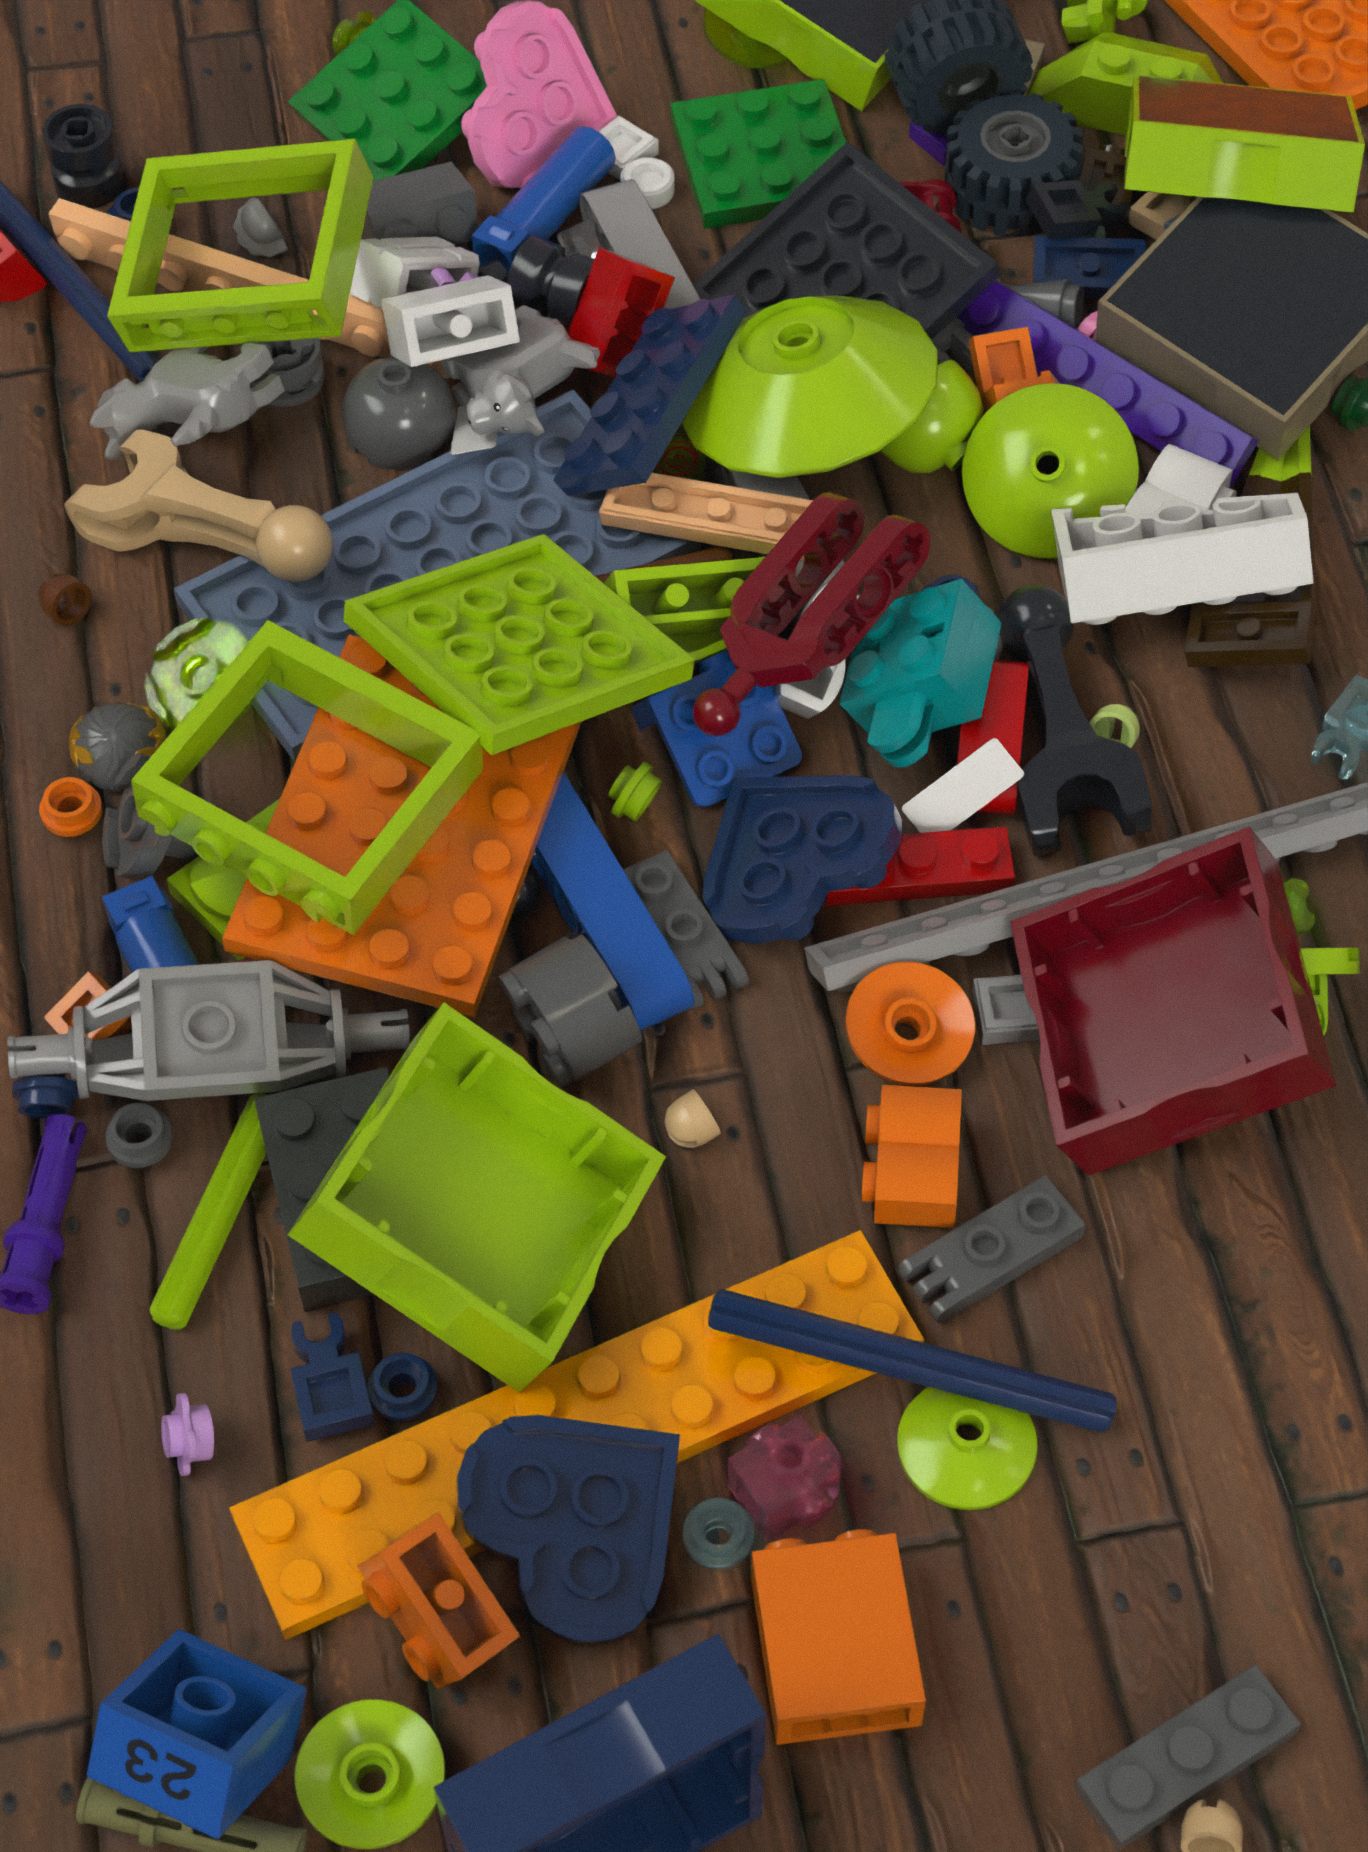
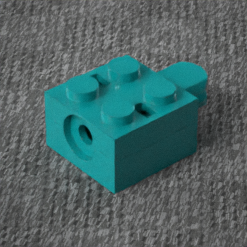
M962 578L895 599L852 650L839 704L869 734L868 744L875 751L880 752L882 758L889 765L898 768L917 762L928 752L932 732L982 717L1002 622Z

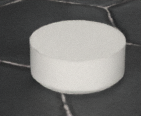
M640 158L628 163L623 168L621 182L629 179L635 180L651 209L660 208L673 198L675 191L674 172L666 162L656 158Z

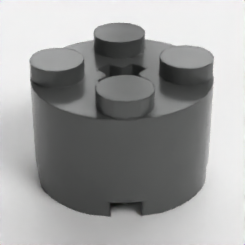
M576 931L521 961L498 977L501 987L514 1006L510 1008L514 1021L528 1042L537 1039L545 1052L541 1055L542 1060L553 1080L560 1088L565 1087L571 1082L575 1083L642 1042L639 1026L629 1005L622 1009L619 998L614 990L618 985L590 942L582 934L577 935Z

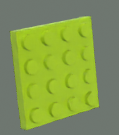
M545 534L345 600L343 621L445 714L474 728L480 735L479 744L491 755L692 680L695 662L692 656Z

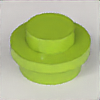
M643 762L637 770L629 765L623 769L608 793V797L616 801L611 814L618 818L626 815L635 822L641 817L662 784V780L651 773L653 766Z

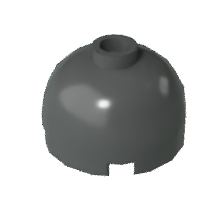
M393 356L377 359L364 366L356 374L347 387L342 410L344 431L350 449L355 454L357 449L359 452L367 455L369 464L375 467L400 471L417 468L433 460V452L441 449L445 443L447 450L452 444L457 418L448 382L430 364L410 367Z

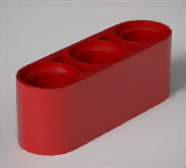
M1003 660L993 661L982 717L961 724L957 764L985 743L996 738L1020 766L1029 663ZM1018 781L977 812L1014 815Z

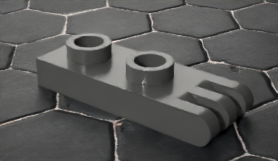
M667 850L623 869L689 980L695 1001L694 1007L690 1010L704 1005L703 996L696 983L701 982L713 1000L726 995V987L719 975L720 972H724L736 990L749 984L748 975L743 965Z
M1044 1175L909 1256L898 1266L897 1272L905 1282H911L928 1271L931 1272V1274L921 1279L914 1286L913 1292L922 1303L930 1301L943 1292L947 1293L935 1301L928 1311L937 1323H943L1083 1238L1086 1224L1050 1179Z

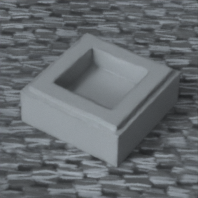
M1021 975L976 978L973 980L972 993L981 1045L1040 1040L1037 1021L1026 999Z

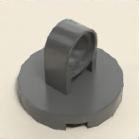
M137 753L126 761L114 782V786L125 789L121 796L118 810L106 808L102 845L105 864L109 868L118 869L115 873L116 876L140 881L154 874L165 855L185 860H194L199 855L192 846L170 834L168 836L156 834L154 825L138 817L131 779L151 756Z

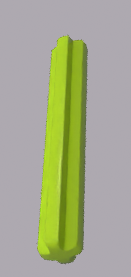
M254 1093L249 1097L150 1306V1314L153 1321L160 1326L181 1330L187 1325L267 1152L254 1098L266 1096L264 1093Z

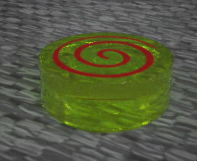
M673 437L652 473L704 481L706 476V455L697 451L690 439Z

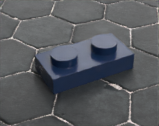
M1035 236L1032 283L1070 279L1072 285H1082L1084 287L1085 298H1102L1146 252V239L1071 237L1048 240L1046 236Z

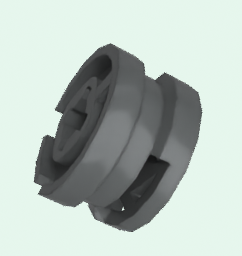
M319 338L255 343L267 346L274 363L258 379L250 383V388H253L257 383L273 373L279 375L285 390L268 405L276 407L296 406L309 401L319 393L324 384V364L321 358Z

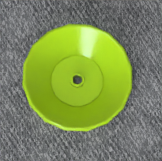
M838 295L787 299L766 307L741 321L681 424L697 451L732 471L774 478L830 472L879 452L917 422L937 388L938 350L918 320L882 301Z

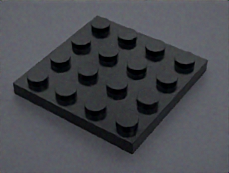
M847 141L692 285L700 299L712 300L735 295L747 310L744 318L784 300L809 296L838 295L882 301L918 320L932 340L999 278L1001 272L998 263Z

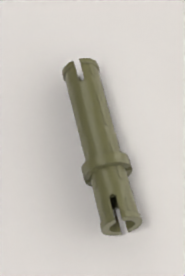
M89 1777L86 1779L81 1790L76 1810V1822L81 1824L89 1823L139 1836L140 1845L157 1848L160 1842L199 1852H305L308 1830L306 1828H294L243 1814L234 1821L219 1839H215L137 1800L126 1797Z

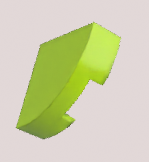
M228 868L191 882L190 888L195 900L206 912L229 921L247 877L232 868Z

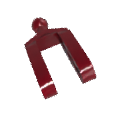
M832 492L822 493L814 499L735 593L730 607V616L719 630L736 671L721 688L707 689L697 696L692 707L696 727L707 736H726L736 729L741 718L740 703L755 686L767 687L815 679L824 667L840 664L925 563L929 554L931 539L925 525L894 514L885 517L805 610L789 639L786 640L777 635L784 630L854 547L864 527V511L856 500ZM804 556L802 570L796 577L797 564ZM865 579L863 592L857 599L859 587Z

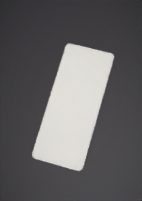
M460 406L457 408L451 454L493 448L496 446L498 431L481 436L472 430L467 421L466 407Z
M993 738L902 806V811L920 833L951 831L1024 776V772L999 740Z

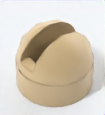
M693 1089L676 1099L667 1109L664 1122L670 1139L680 1147L695 1148L706 1144L721 1134L709 1109Z
M1202 1799L1187 1809L1181 1830L1182 1852H1242L1243 1828L1241 1818L1225 1800L1219 1799L1217 1807L1206 1806L1205 1800Z

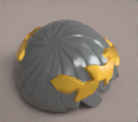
M108 703L94 707L92 711L84 716H80L73 725L69 735L70 756L76 771L81 774V777L87 783L93 782L95 786L105 791L123 792L125 788L114 786V782L126 761L137 753L152 756L166 740V733L159 716L149 707L131 703Z

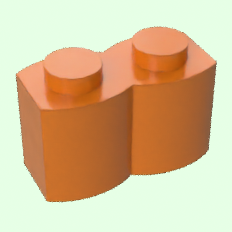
M882 1085L881 1105H867L865 1144L878 1145L877 1162L864 1161L862 1202L875 1203L874 1223L955 1228L962 1089Z

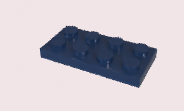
M735 295L712 300L701 299L693 304L672 309L661 308L645 320L641 328L643 333L632 351L618 364L616 368L617 376L606 394L593 405L590 411L592 417L581 435L565 451V461L553 481L567 496L647 482L747 313V310Z

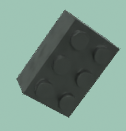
M387 1067L254 1098L304 1312L375 1295L288 1236V1233L389 1078Z

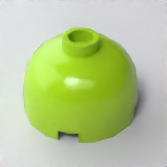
M948 360L938 365L937 388L917 422L880 450L883 456L896 467L911 473H932L945 465L951 471L963 465L968 440L974 428L983 417L984 407L979 390L956 361Z

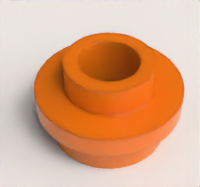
M65 777L52 782L44 791L39 805V813L43 825L53 834L63 837H73L88 832L99 822L103 811L98 792L84 780L75 777ZM70 809H77V810L72 811V812H66V811H68V810H70Z

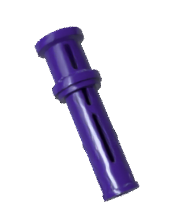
M54 1114L45 1119L44 1132L19 1221L13 1223L4 1235L3 1246L7 1250V1254L0 1275V1307L12 1312L37 1314L44 1312L50 1306L52 1293L47 1286L53 1264L63 1257L65 1249L63 1235L59 1230L80 1150L87 1134V1127L82 1121L76 1123L74 1133H71L76 1119L73 1116Z

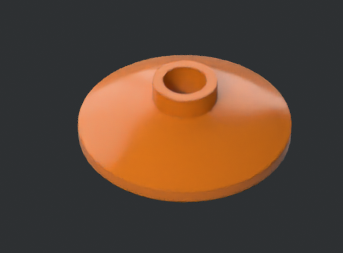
M896 962L875 969L858 983L847 1005L845 1027L852 1050L861 1063L872 1073L895 1084L922 1086L948 1077L964 1062L974 1041L975 1017L967 995L956 981L946 973L923 963ZM900 1024L910 1025L915 1029L917 1038L914 1040L904 1039L896 1033L895 1027Z

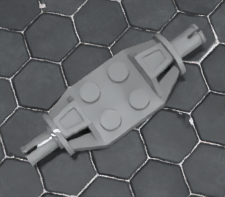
M273 960L141 968L134 971L86 1007L74 1006L73 1026L68 1027V1033L22 1037L8 1036L7 1046L10 1049V1052H8L9 1074L11 1079H16L21 1076L71 1073V1079H77L80 1099L90 1098V1091L143 1101L278 1092L335 1074V1079L346 1077V1060H351V1053L391 1050L406 1051L410 1045L409 1024H407L408 1012L407 1009H400V1011L348 1014V1008H342L340 989H330L329 991ZM285 1005L330 1016V1020L326 1025L287 1023ZM131 1016L132 1033L95 1041L88 1037L89 1032Z

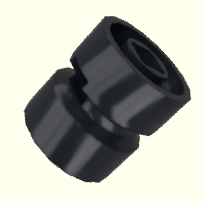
M89 104L68 105L54 111L45 120L42 133L57 196L60 199L91 209L102 207L114 201L122 192L124 178L111 117L103 109Z
M538 236L530 237L519 248L507 278V284L511 285L514 305L518 307L525 305L539 311L541 315L547 312L551 319H558L560 324L570 328L594 258L577 252H573L566 257L564 246Z

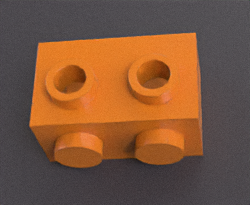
M439 1512L415 1525L357 1565L365 1577L361 1582V1586L366 1599L381 1617L385 1619L389 1616L406 1640L402 1644V1651L407 1662L421 1679L425 1681L431 1679L437 1689L464 1678L520 1637Z

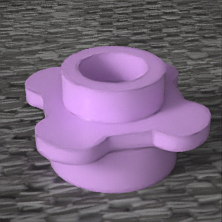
M186 1393L177 1394L175 1410L171 1411V1415H164L162 1417L161 1436L166 1457H177L180 1475L187 1476L190 1475L191 1462L212 1459L214 1453V1430L211 1413L207 1404L189 1405Z

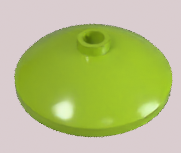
M1055 383L1038 384L1017 390L992 406L980 419L968 440L962 467L963 488L968 506L974 518L987 535L999 545L1016 554L1044 560L1058 559L1051 509L1072 508L1074 519L1101 517V506L1126 504L1127 507L1137 490L1139 477L1138 456L1133 437L1126 423L1116 410L1105 400L1085 389ZM1046 455L1055 456L1059 460L1058 469L1049 475L1042 474L1037 470L1038 461Z

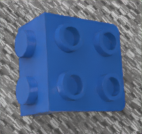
M728 650L696 664L700 675L693 677L692 680L646 697L647 699L630 708L640 731L654 724L657 725L692 803L699 808L708 807L727 798L734 778L773 777L798 765L802 759L801 749L781 705L775 697L772 686H755L740 703L741 718L736 729L726 736H707L696 727L692 707L697 696L707 689L721 688L736 671Z

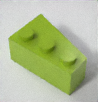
M765 557L614 570L604 584L695 659L694 670L697 668L696 664L727 650L719 628L730 616V607L735 593Z

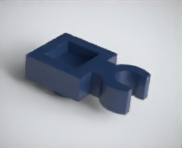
M336 1312L328 1314L331 1333L328 1338L321 1342H312L306 1338L301 1321L293 1322L291 1329L295 1351L298 1357L307 1363L306 1365L290 1368L306 1442L375 1425L359 1352L341 1356L346 1348L347 1340L343 1321Z

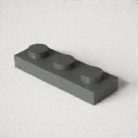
M1255 1664L1078 1778L1074 1790L1116 1850L1120 1851L1297 1735L1301 1723Z

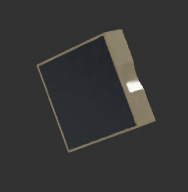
M1197 197L1098 301L1096 341L1259 439L1256 446L1276 460H1279L1328 406L1329 400L1341 382L1351 372L1368 362V233L1331 210L1274 205L1238 199Z

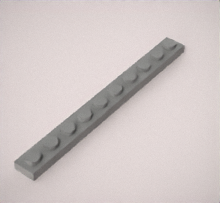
M1368 782L804 947L808 969L827 991L849 992L854 991L858 983L870 972L890 963L918 962L929 965V961L952 954L957 956L976 955L985 951L989 947V943L1013 937L1010 921L1092 888L1115 885L1143 874L1165 859L1248 826L1251 827L1278 863L1280 862V857L1299 851L1321 852L1329 850L1337 845V840L1357 834L1368 835Z

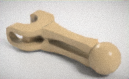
M147 430L134 431L119 447L125 455L130 475L120 482L107 486L84 484L64 503L71 522L82 537L90 542L118 552L138 549L157 540L199 543L216 546L247 557L263 566L273 576L288 582H302L314 578L327 566L333 552L331 530L324 518L316 511L301 505H288L275 510L271 501L247 499L215 489L191 477L186 469L181 467L182 459L177 446L171 443V437Z

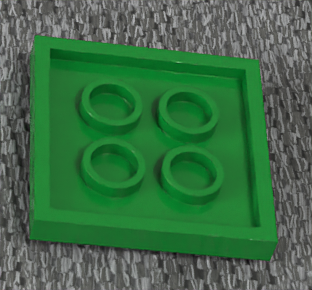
M397 0L300 89L288 103L295 114L325 141L355 139L374 177L373 181L423 169L462 132L461 122L463 115L466 111L473 108L474 102L485 90L487 84L481 68V62L411 1Z
M824 79L670 103L671 124L703 229L763 220L846 143Z

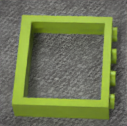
M334 140L147 158L107 314L128 351L143 352L245 344L246 342L260 343L341 336L374 178L356 140ZM328 190L309 282L154 295L177 203Z
M267 620L131 779L137 815L154 825L156 834L161 836H168L170 834L192 846L195 852L208 863L215 866L225 864L245 875L250 883L259 891L270 896L279 894L301 906L304 912L317 923L323 918L354 936L483 771V747L479 744L480 735L474 728ZM267 681L280 686L432 767L345 877L179 786Z

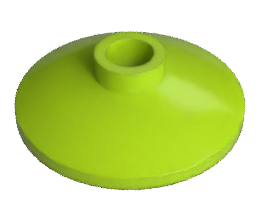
M928 1387L909 1403L901 1417L897 1434V1451L900 1464L906 1476L927 1498L953 1509L981 1510L1007 1501L1025 1485L1036 1461L1037 1435L1029 1413ZM960 1426H972L979 1429L982 1435L976 1440L968 1441L962 1439L957 1434L956 1429Z
M379 1699L360 1700L333 1710L311 1729L301 1745L297 1756L294 1773L295 1789L303 1813L312 1826L323 1836L337 1844L350 1848L378 1849L406 1839L422 1827L432 1815L437 1806L433 1787L445 1781L444 1756L436 1734L430 1725L416 1712L392 1701ZM370 1772H378L386 1777L383 1788L375 1793H366L359 1788L362 1777Z

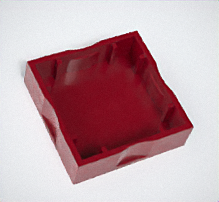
M1250 826L1165 859L1158 865L1130 880L1115 885L1092 888L1010 921L1025 996L1033 1010L1039 1028V1064L1056 1146L1088 1176L1337 1086L1278 861Z

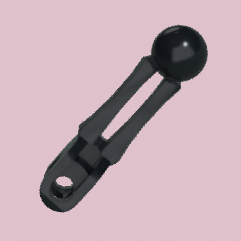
M1033 584L1015 590L1004 600L999 609L997 618L1002 622L999 635L1003 645L1010 653L1029 663L1028 676L1036 691L1046 726L1045 747L1023 768L1024 776L1018 780L1019 795L1022 802V821L1033 855L1038 856L1060 851L1062 848L1060 824L1068 813L1081 807H1100L1112 813L1120 825L1123 835L1132 836L1151 832L1153 830L1152 803L1140 756L1123 743L1097 736L1083 714L1072 690L1063 656V649L1070 641L1074 628V623H1071L1067 600L1061 593L1045 585Z

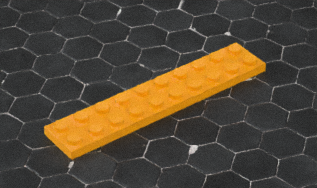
M861 1230L725 1289L915 1341L925 1342ZM713 1294L547 1367L520 1392H517L508 1385L231 1506L229 1509L286 1641L368 1604L369 1602L361 1586V1582L365 1577L357 1565L437 1512L441 1514L468 1557L486 1550L482 1545H478L470 1540L465 1532L464 1522L457 1510L456 1479L468 1447L474 1444L485 1430L501 1424L502 1420L506 1418L542 1415L680 1434L677 1463L872 1376L876 1372L712 1329L708 1325V1315L712 1299L715 1295Z

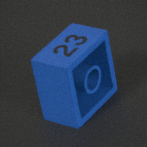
M178 1629L100 1703L87 1777L118 1791L126 1797L137 1800L164 1813L190 1828L219 1839L291 1761L307 1688Z

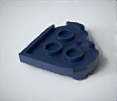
M852 775L734 778L704 876L702 898L712 915L713 921L724 938L729 941L759 944L782 938L788 941L804 938L812 930L814 916L819 912L829 891L852 888L854 886L871 888L878 885L887 874L886 864L893 858L902 838V819L891 797L879 790L875 781L870 778Z
M542 1415L513 1416L502 1420L501 1424L485 1430L474 1444L468 1447L456 1479L457 1510L464 1522L465 1532L470 1540L478 1545H482L489 1553L517 1563L519 1592L525 1602L527 1614L533 1623L543 1627L552 1636L577 1645L607 1644L633 1633L654 1607L664 1576L680 1434Z

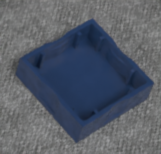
M719 1633L434 1786L448 1852H699L761 1817L764 1781L758 1773V1766L765 1753L766 1713Z

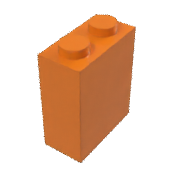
M858 1529L839 1535L835 1541L806 1544L804 1540L788 1538L771 1542L764 1547V1550L752 1551L751 1582L776 1745L922 1726L926 1699L896 1533L877 1535L873 1530Z

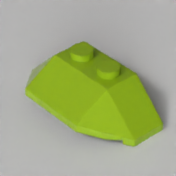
M1104 31L1038 70L1028 96L1035 93L1044 96L1043 101L1045 102L1054 100L1063 106L1062 113H1071L1077 120L1076 125L1125 136L1133 75L1223 83L1207 54Z

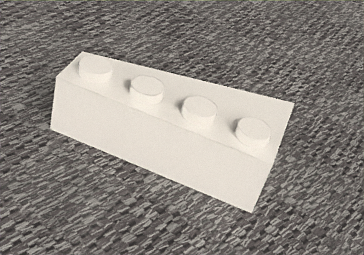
M1298 493L1218 498L1213 503V510H1201L1199 506L1186 503L1185 500L1162 502L1161 507L1152 514L1135 515L1127 513L1126 504L1101 506V517L1074 519L1072 508L1051 509L1059 571L1065 599L1068 603L1071 623L1084 622L1091 625L1108 623L1120 615L1138 612L1160 615L1171 612L1180 605L1199 602L1221 605L1229 603L1241 595L1260 592L1270 595H1282L1294 591L1298 586L1314 584L1308 518Z

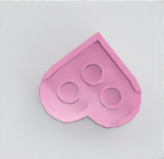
M515 1L499 9L487 24L486 30L477 36L474 43V51L477 59L481 62L487 87L476 99L473 108L466 111L463 115L461 127L463 134L468 139V145L475 165L492 186L497 188H522L577 127L586 126L600 131L617 117L574 27L558 8H549L539 1Z

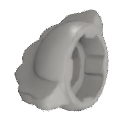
M258 198L249 199L238 210L237 218L233 225L237 233L238 244L247 249L253 257H265L271 260L279 255L286 254L288 248L284 242L285 237Z

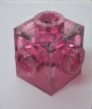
M799 1415L783 1426H780L778 1423H772L761 1428L747 1440L743 1450L728 1458V1488L768 1543L797 1524L802 1529L815 1525L833 1510L835 1501L838 1500L840 1470L843 1468V1464L831 1440L823 1432H818L814 1435Z

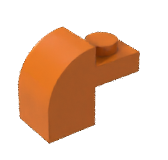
M1028 327L977 335L968 340L977 389L981 395L984 414L998 401L1017 390L1038 384L1051 383L1049 375L1037 376Z

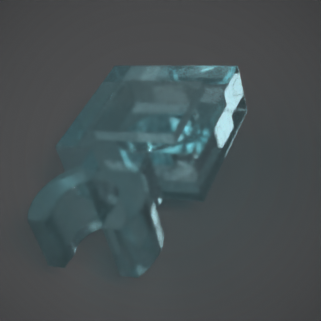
M1357 674L1326 713L1322 727L1326 731L1316 738L1310 762L1317 765L1322 760V757L1328 753L1341 755L1344 760L1338 777L1343 780L1350 778L1355 773L1362 750L1368 753V680Z

